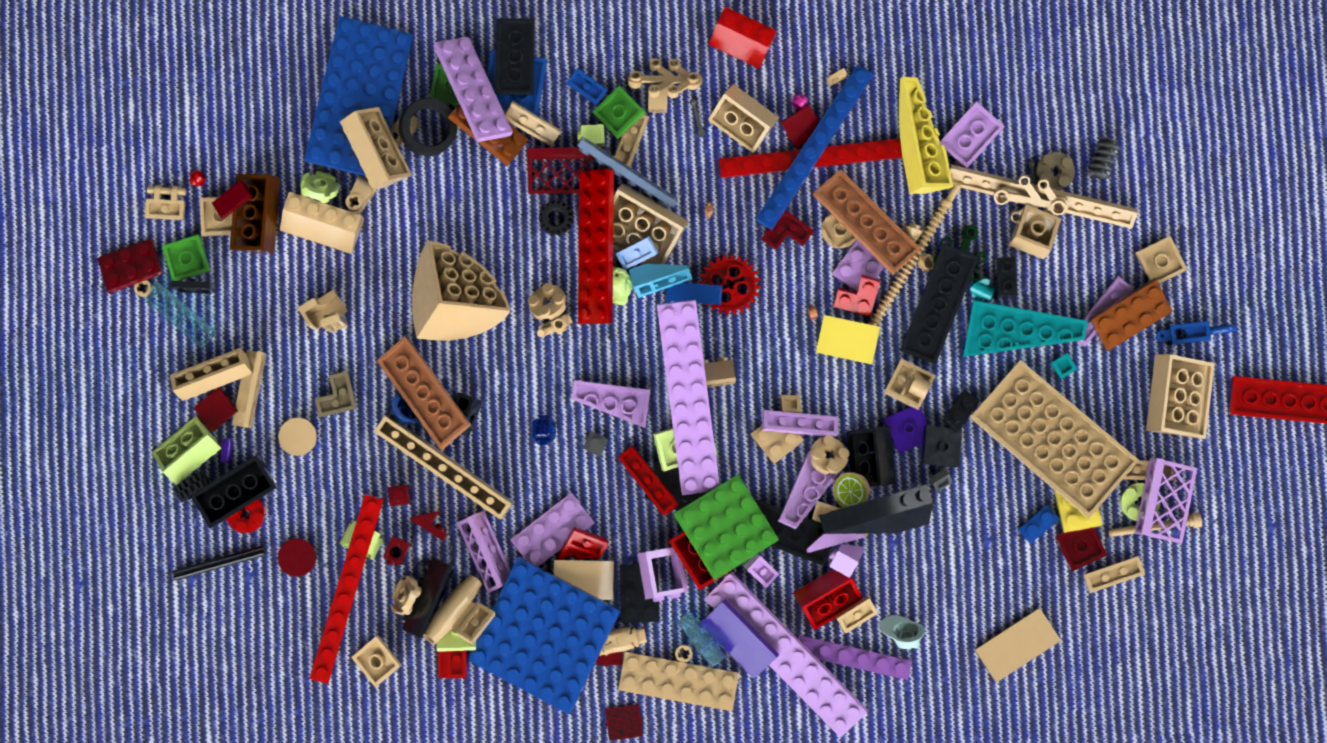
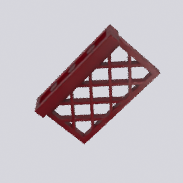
M580 147L527 148L528 194L579 193V189H573L568 183L575 176L579 178L578 173L585 166L592 170L587 163L591 159H595V157L591 154L585 155L579 150ZM543 159L551 160L548 163H546ZM554 159H559L564 164L557 173L549 166ZM562 159L570 160L567 163H565ZM573 159H578L583 164L577 172L568 166ZM532 160H541L545 166L537 173L532 168ZM600 164L597 170H604V166ZM546 167L555 174L548 182L540 176ZM565 167L574 174L567 182L558 175ZM532 171L536 174L533 179H532ZM556 176L564 183L559 190H555L549 185ZM537 177L546 184L541 190H532V182ZM565 186L570 188L569 190H562Z

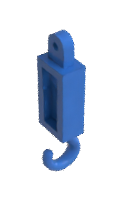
M1209 321L1170 325L1169 330L1157 332L1156 339L1159 342L1171 341V345L1206 342L1211 340V335L1236 331V326L1221 325L1210 327ZM1177 329L1185 331L1186 336L1184 339L1179 340L1175 337Z

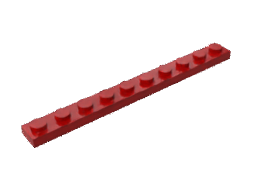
M898 138L827 146L813 168L903 158L901 141ZM801 150L719 159L721 179L788 171Z
M368 494L364 495L309 679L329 683L384 499Z

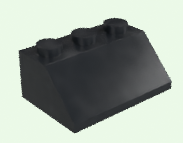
M873 427L846 431L850 472L863 475L870 487L896 484L890 427Z

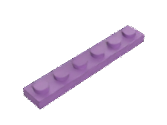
M798 635V639L818 660L905 680L909 678L912 664L910 660Z

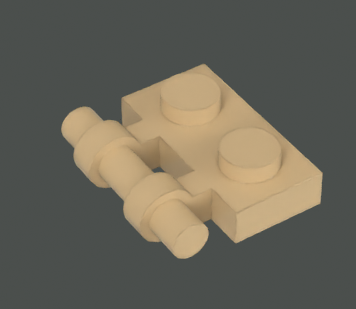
M162 185L147 187V194H154V199H146V219L184 220L186 202L178 200L179 195L186 196V188H179V186H172V188L162 187ZM171 195V200L161 199V196Z

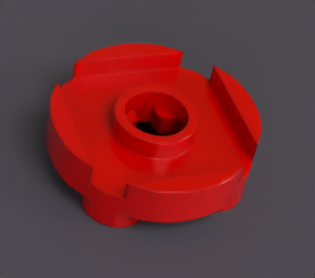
M259 499L244 508L246 511H251L249 519L241 517L242 510L227 518L231 528L239 533H252L262 526L266 510Z

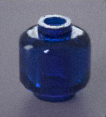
M541 415L538 419L532 421L531 438L536 444L549 445L551 441L555 440L556 423L549 416Z

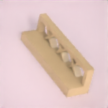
M246 350V355L250 358L253 374L241 378L235 406L238 412L233 416L232 425L252 429L267 354L260 351Z

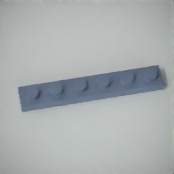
M582 136L578 141L577 146L580 147L579 150L585 155L591 154L595 157V161L602 166L608 165L617 176H625L628 178V183L635 187L637 185L644 189L643 192L650 197L654 195L660 199L659 203L663 206L674 208L678 203L677 197Z

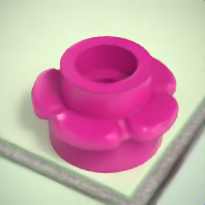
M795 94L791 101L792 105L798 110L808 105V99L802 94Z

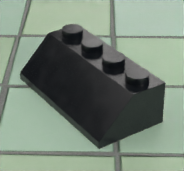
M255 455L190 495L211 529L277 487L261 456Z
M433 557L432 560L428 559L424 568L427 572L424 578L421 577L418 581V586L421 587V594L415 599L412 612L409 615L404 614L401 621L403 630L421 639L424 638L423 634L439 607L456 566L436 557Z

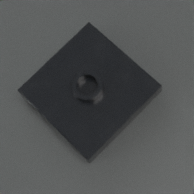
M199 279L171 281V288L179 293H217L218 286L211 282H201Z
M924 426L921 464L959 468L962 429L957 432L953 428Z

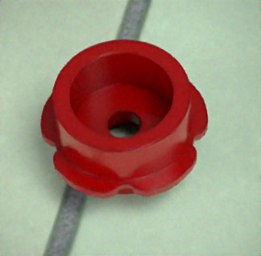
M197 169L189 173V176H191L189 181L196 187H202L207 180Z

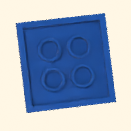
M491 50L487 77L494 92L496 50ZM534 57V95H496L503 110L507 111L512 101L538 116L548 63L547 59Z

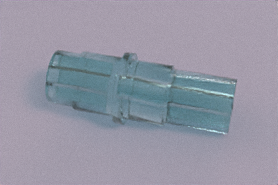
M690 611L677 621L689 637V640L696 647V652L699 651L712 667H715L726 658L725 654L721 651L722 649L714 640L715 637L711 636L702 627Z

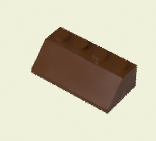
M236 174L235 184L240 180L244 181L253 197L237 208L232 214L229 250L275 254L281 178L270 174Z

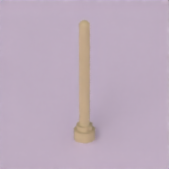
M1200 512L1191 513L1187 518L1186 526L1189 525V527L1193 528L1202 527ZM1172 520L1162 521L1165 527L1173 523ZM1158 522L1152 524L1151 531L1162 529ZM1136 525L1110 529L1108 535L1115 537L1134 534Z

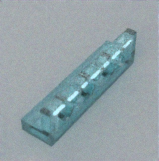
M156 281L152 285L154 289L145 298V301L196 345L204 349L217 334V331L165 286ZM159 293L163 296L164 304L156 305L151 299ZM167 306H175L178 309V316L170 317ZM183 318H189L192 321V329H184L182 327ZM203 330L208 335L202 343L196 339V331Z

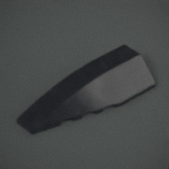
M928 484L821 514L819 518L824 534H896L929 524L933 501Z

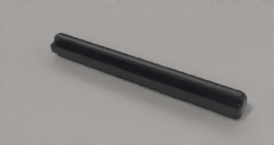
M259 546L173 570L172 576L174 580H181L266 555V549L264 546Z

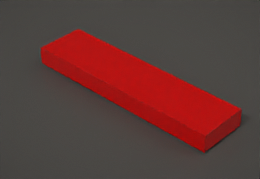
M633 445L618 457L663 516L669 514L679 505L674 496Z

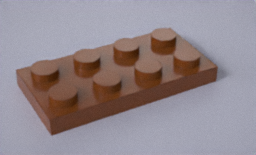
M459 104L448 118L476 140ZM511 125L510 127L513 131L511 136L478 142L507 167L529 141Z
M1153 278L1089 317L1105 350L1109 351L1173 311L1158 281Z

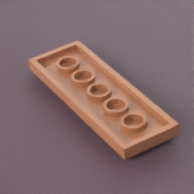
M841 169L813 193V196L892 275L920 252L921 248Z
M404 336L377 360L439 449L443 450L471 426L468 419L408 337Z

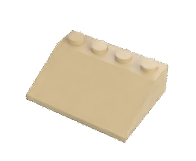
M623 183L614 195L613 249L620 251L650 236L658 253L639 264H665L689 221Z
M1155 354L1146 431L1206 439L1215 363L1171 354Z

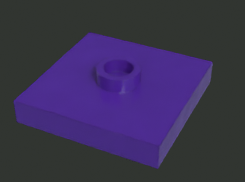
M909 407L883 419L886 427H890L891 438L898 454L923 444L924 426L928 425L921 408L917 410Z

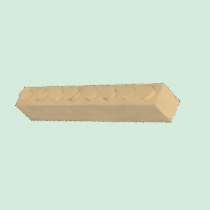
M390 415L384 416L374 432L500 520L505 517L514 504L511 499L406 426L396 422Z

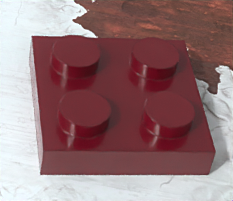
M1094 527L1063 532L1055 536L1071 572L1107 556Z

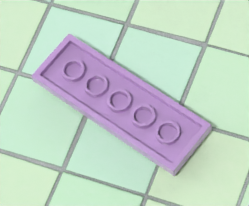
M464 37L435 42L433 47L476 141L481 142L511 136L513 131L470 38Z

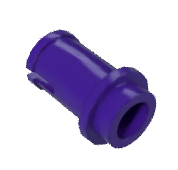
M221 439V442H219V445H221L220 462H232L233 439Z

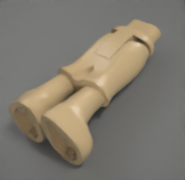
M623 627L612 630L599 656L628 651L635 646L639 647V644L647 643L644 627L635 629V627Z

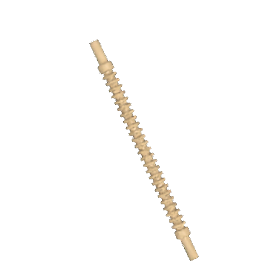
M955 184L946 199L941 201V207L937 208L939 211L935 212L936 216H932L933 221H929L930 225H927V230L923 231L925 234L921 235L922 239H918L919 244L917 245L921 248L920 252L906 263L905 267L901 268V272H898L899 276L895 277L896 281L892 282L893 286H890V291L887 290L888 294L884 295L885 299L881 300L882 304L878 305L879 309H876V314L873 313L874 317L870 318L871 322L867 324L877 326L880 325V320L883 321L882 316H886L885 312H888V307L892 306L891 302H894V297H897L896 293H900L899 289L903 288L902 284L906 283L905 279L909 278L908 274H911L910 271L914 270L913 266L917 265L916 261L919 260L922 251H925V246L928 247L927 243L931 242L930 238L934 237L933 233L937 232L936 228L940 227L939 223L942 224L941 220L945 219L944 215L948 214L947 210L952 208V202L961 189V186Z

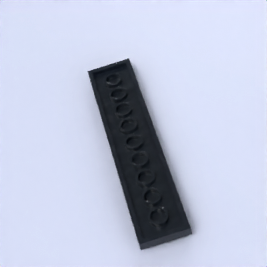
M657 463L654 471L679 503L674 510L679 511L708 493L682 495L679 470L673 468L662 471L660 463ZM645 494L644 498L650 500V498ZM754 499L779 539L771 547L825 567L832 546L809 553L806 551L824 533L820 523L804 518L800 525L793 529L778 521L783 509Z

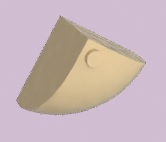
M428 240L419 257L413 283L412 313L416 338L449 341L481 334L499 324L510 313L507 298L503 290L500 291L495 284L496 279L474 258L464 252L458 253L452 250L449 245Z

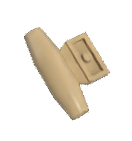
M469 575L450 593L433 615L423 634V637L428 642L435 645L449 631L454 629L458 637L473 645L494 618L495 612L481 603H472L482 585L476 577Z

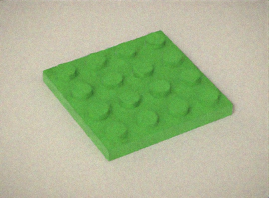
M739 475L734 476L673 514L714 581L779 540Z

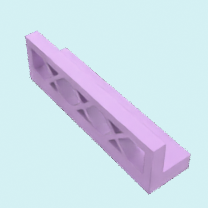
M485 512L476 513L458 522L459 530L487 592L490 593L503 587L511 570ZM467 522L470 525L471 533L467 531L465 526ZM474 541L478 543L479 550L475 549ZM482 559L487 563L486 568L482 564ZM490 576L493 577V579H494V581H495V584H496V585L493 586V587H492L491 582H490V580H489V579H490Z

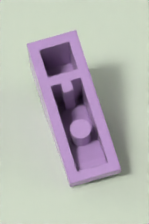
M823 533L806 551L809 553L864 538V534Z

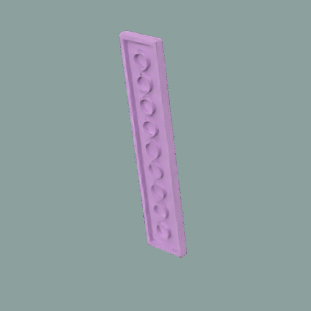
M696 300L657 304L682 495L710 492L720 486Z
M732 572L704 598L713 609L726 599L778 652L779 656L769 666L840 738L867 714L869 710Z

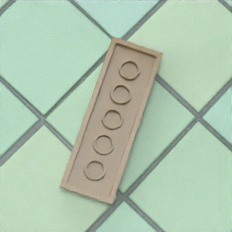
M625 652L618 690L733 711L739 673Z

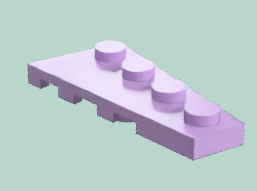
M574 380L572 400L646 428L650 390Z
M810 451L804 459L778 519L779 522L793 529L800 525L839 474H822L817 471L810 461Z

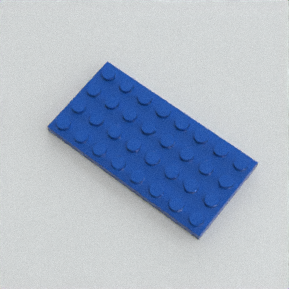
M339 16L304 162L366 176L343 131L340 121L354 111L379 107L391 131L413 34Z

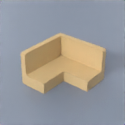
M334 290L317 300L312 298L298 307L306 323L314 331L322 327L320 320L324 319V315L331 312L342 315L347 312L346 307Z

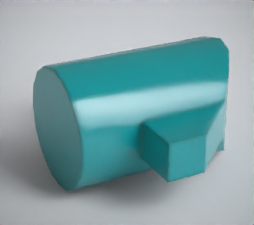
M985 277L971 283L970 292L975 301L981 302L982 299L990 301L995 287L989 285L991 279Z

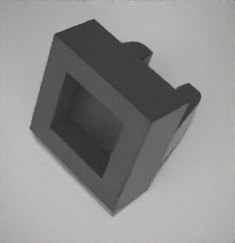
M941 466L937 467L939 473L935 475L931 471L928 472L930 482L936 493L953 483L947 469Z

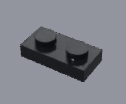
M963 390L943 419V422L959 432L980 400Z

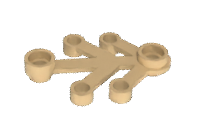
M657 58L650 60L649 67L661 76L641 75L638 71H633L628 76V85L634 89L642 87L643 83H661L649 86L648 94L653 98L658 97L667 88L668 96L676 98L687 88L696 90L702 84L701 75L687 72L680 66V61L677 59L669 60L668 68L680 76H675L662 67L661 61Z
M1027 174L1020 175L1019 184L1025 188L1030 197L1009 193L1005 188H998L994 192V201L999 205H1004L1008 201L1028 204L1034 208H1047L1044 212L1054 215H1062L1068 209L1066 199L1057 197L1049 186V180L1044 177L1040 178L1037 184L1038 188L1045 192L1049 200L1041 199L1030 183V177ZM1027 178L1028 182L1022 183L1021 179ZM1046 182L1047 185L1043 187L1040 183ZM1002 192L1005 196L999 197L998 194ZM1061 203L1062 206L1060 208H1056L1055 204ZM1024 208L1011 212L1010 216L1013 222L1017 223L1019 219L1013 218V215H1021Z

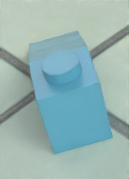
M644 264L629 270L638 298L693 279L687 265Z

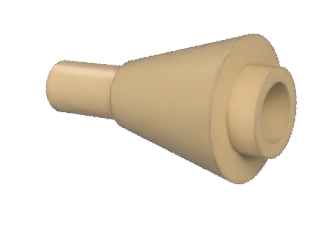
M910 223L909 226L905 225L904 232L916 242L923 231L920 230L921 226Z

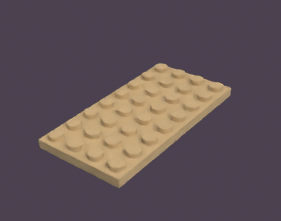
M1021 360L970 417L1088 519L1139 462V459Z

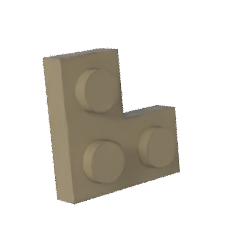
M349 372L329 375L333 394L315 398L319 418L357 409Z

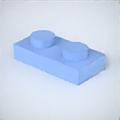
M650 236L616 252V256L622 267L626 270L657 255L658 250Z

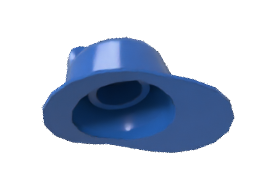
M397 395L392 399L390 416L396 422L405 426L412 423H421L401 395Z

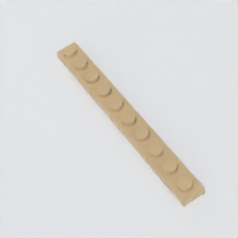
M951 165L950 167L953 186L958 184L961 188L993 196L998 188H1005L1009 193L1030 197L1025 188L1020 186L1018 180L956 165ZM1032 184L1041 199L1049 200L1045 192L1038 188V185ZM1052 189L1057 197L1066 199L1068 209L1065 213L1133 228L1138 214V209ZM1001 192L998 196L1004 197L1005 194ZM1061 203L1055 204L1056 208H1060L1062 206Z

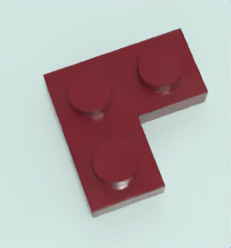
M785 210L773 230L768 229L761 240L775 251L787 236L803 247L814 230Z

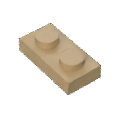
M866 596L835 615L846 634L877 615L878 612L870 598Z

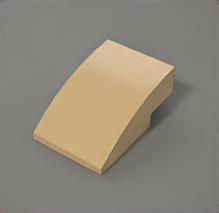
M554 560L555 576L601 600H614V561Z

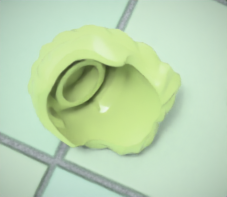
M613 267V303L625 305L631 293L633 283L625 269Z

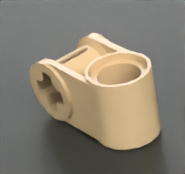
M359 176L345 200L349 211L356 214L361 213L376 190L372 189L368 179ZM357 201H358V203H359L358 206H357V205H354V206H353V205L351 204L352 202H357Z

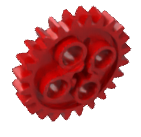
M723 254V260L721 261L716 257L715 264L709 261L710 268L704 267L707 273L700 274L704 281H699V284L714 285L711 279L714 276H719L722 279L720 286L723 287L726 286V281L733 283L745 277L744 281L734 284L733 289L730 290L727 287L722 290V294L727 293L730 295L731 299L729 302L724 303L721 301V305L712 304L711 311L718 308L719 315L722 311H725L726 316H728L729 312L732 311L734 316H736L737 310L743 314V307L750 309L749 302L755 304L756 301L752 297H759L755 290L761 288V286L756 285L760 278L754 277L758 271L752 272L751 269L754 265L747 266L748 259L741 262L740 255L736 260L733 254H731L730 259H727L726 255ZM737 268L740 274L737 277H732L729 275V270ZM745 285L748 292L740 294L737 291V287Z

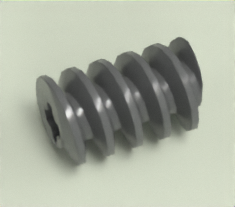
M1100 137L1101 142L1097 144L1098 149L1094 151L1095 156L1091 158L1092 164H1089L1088 168L1090 170L1086 171V174L1097 179H1110L1106 172L1113 171L1109 165L1116 164L1112 158L1119 157L1115 151H1121V148L1117 146L1116 141L1107 137Z

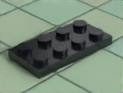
M496 18V95H534L535 19Z

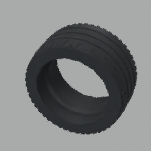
M422 98L412 102L404 110L399 121V134L404 145L413 153L421 156H435L444 152L454 142L457 134V125L448 118L453 110L446 103L435 98ZM421 109L436 110L446 121V134L442 141L436 145H422L414 140L410 133L409 125L411 118Z

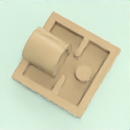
M901 359L884 394L919 410L936 375Z

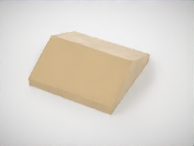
M378 635L351 657L374 687H377L402 666Z

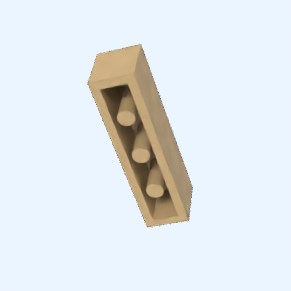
M241 348L171 374L170 379L173 392L184 401L249 376L253 372L250 358Z

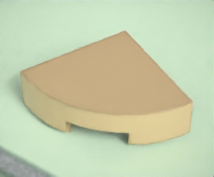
M843 68L826 79L828 85L832 86L846 79L847 72Z

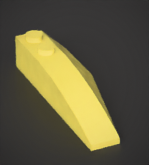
M918 77L900 78V141L909 194H926L953 187L945 146L941 145L938 136L940 133L938 128H934L932 123V113L926 108L924 103L926 98Z

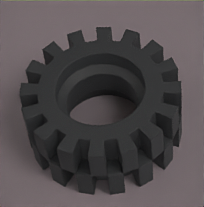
M548 201L539 211V223L542 229L553 236L567 233V230H570L573 224L572 210L563 201ZM560 211L564 217L562 223L559 225L551 224L549 222L551 212Z
M200 471L181 481L173 490L179 500L185 502L191 499L190 495L210 484V481L204 471Z

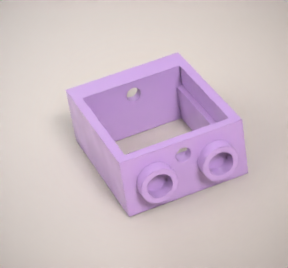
M673 547L637 554L645 599L653 598V602L665 600L664 596L670 595V599L682 597L681 593L688 592L684 566ZM670 556L676 589L657 592L651 559Z

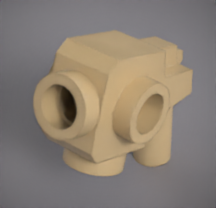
M568 312L540 325L537 331L538 337H544L553 332L560 334L566 331L567 326L573 323Z

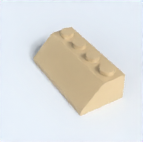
M379 107L354 111L340 121L343 131L373 190L385 188L412 175Z
M289 192L282 212L280 231L353 254L364 218L362 215Z

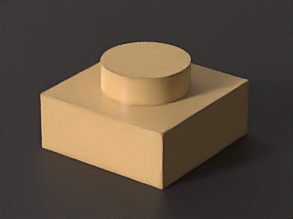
M781 395V411L801 413L800 396Z

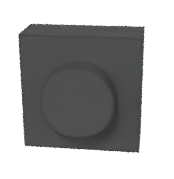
M591 431L583 449L600 457L608 439Z

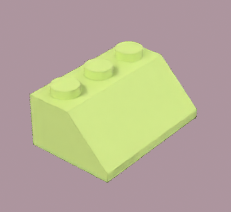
M195 416L151 453L162 472L177 485L211 456L215 455L221 447L200 419Z

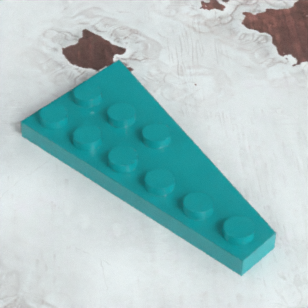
M973 300L963 357L1085 340L1088 321Z

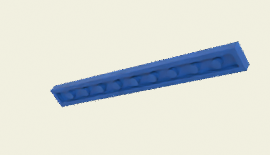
M857 64L756 218L757 222L773 230L873 78V73Z

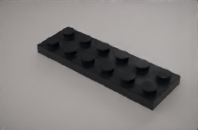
M942 244L900 351L936 365L979 257L947 244Z

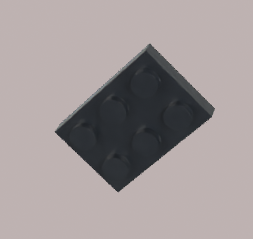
M639 564L620 565L621 623L660 622L659 601L653 602V598L645 599ZM652 564L657 592H659L658 564Z

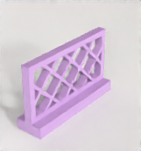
M1160 458L1149 459L1134 534L1182 544L1197 468L1165 461ZM1164 465L1170 466L1174 472L1167 478L1163 473ZM1189 470L1191 471L1190 478L1184 482L1179 473ZM1176 476L1181 485L1173 490L1168 481ZM1165 483L1170 492L1162 497L1159 489ZM1184 488L1186 497L1180 501L1175 492ZM1172 495L1177 504L1169 508L1165 499ZM1161 502L1166 511L1158 516L1155 508ZM1180 507L1182 517L1176 520L1171 511ZM1169 514L1173 523L1165 527L1161 518ZM1158 521L1162 530L1157 534L1151 533L1152 524ZM1173 526H1176L1179 531L1177 538H1172L1168 532Z

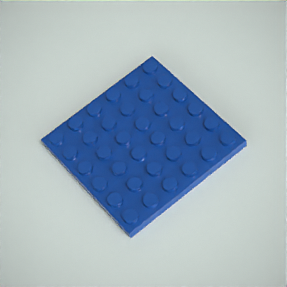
M517 557L492 609L495 612V616L479 636L476 642V650H472L468 661L570 715L621 610L525 559Z

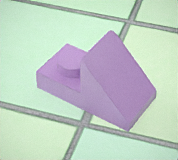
M758 553L751 557L743 566L766 588L779 575Z

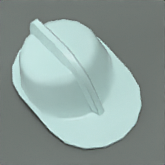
M898 615L885 617L880 623V630L883 634L894 639L897 646L902 649L918 648L919 641L925 634V629L921 624Z

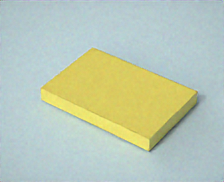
M824 315L816 353L873 365L881 327Z

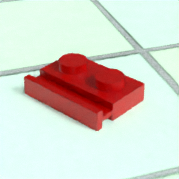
M467 650L438 651V678H467Z

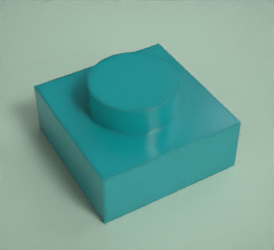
M1068 353L1050 363L1060 380L1077 370Z

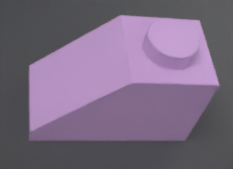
M841 544L839 549L834 548L829 559L832 562L829 567L850 578L865 548Z

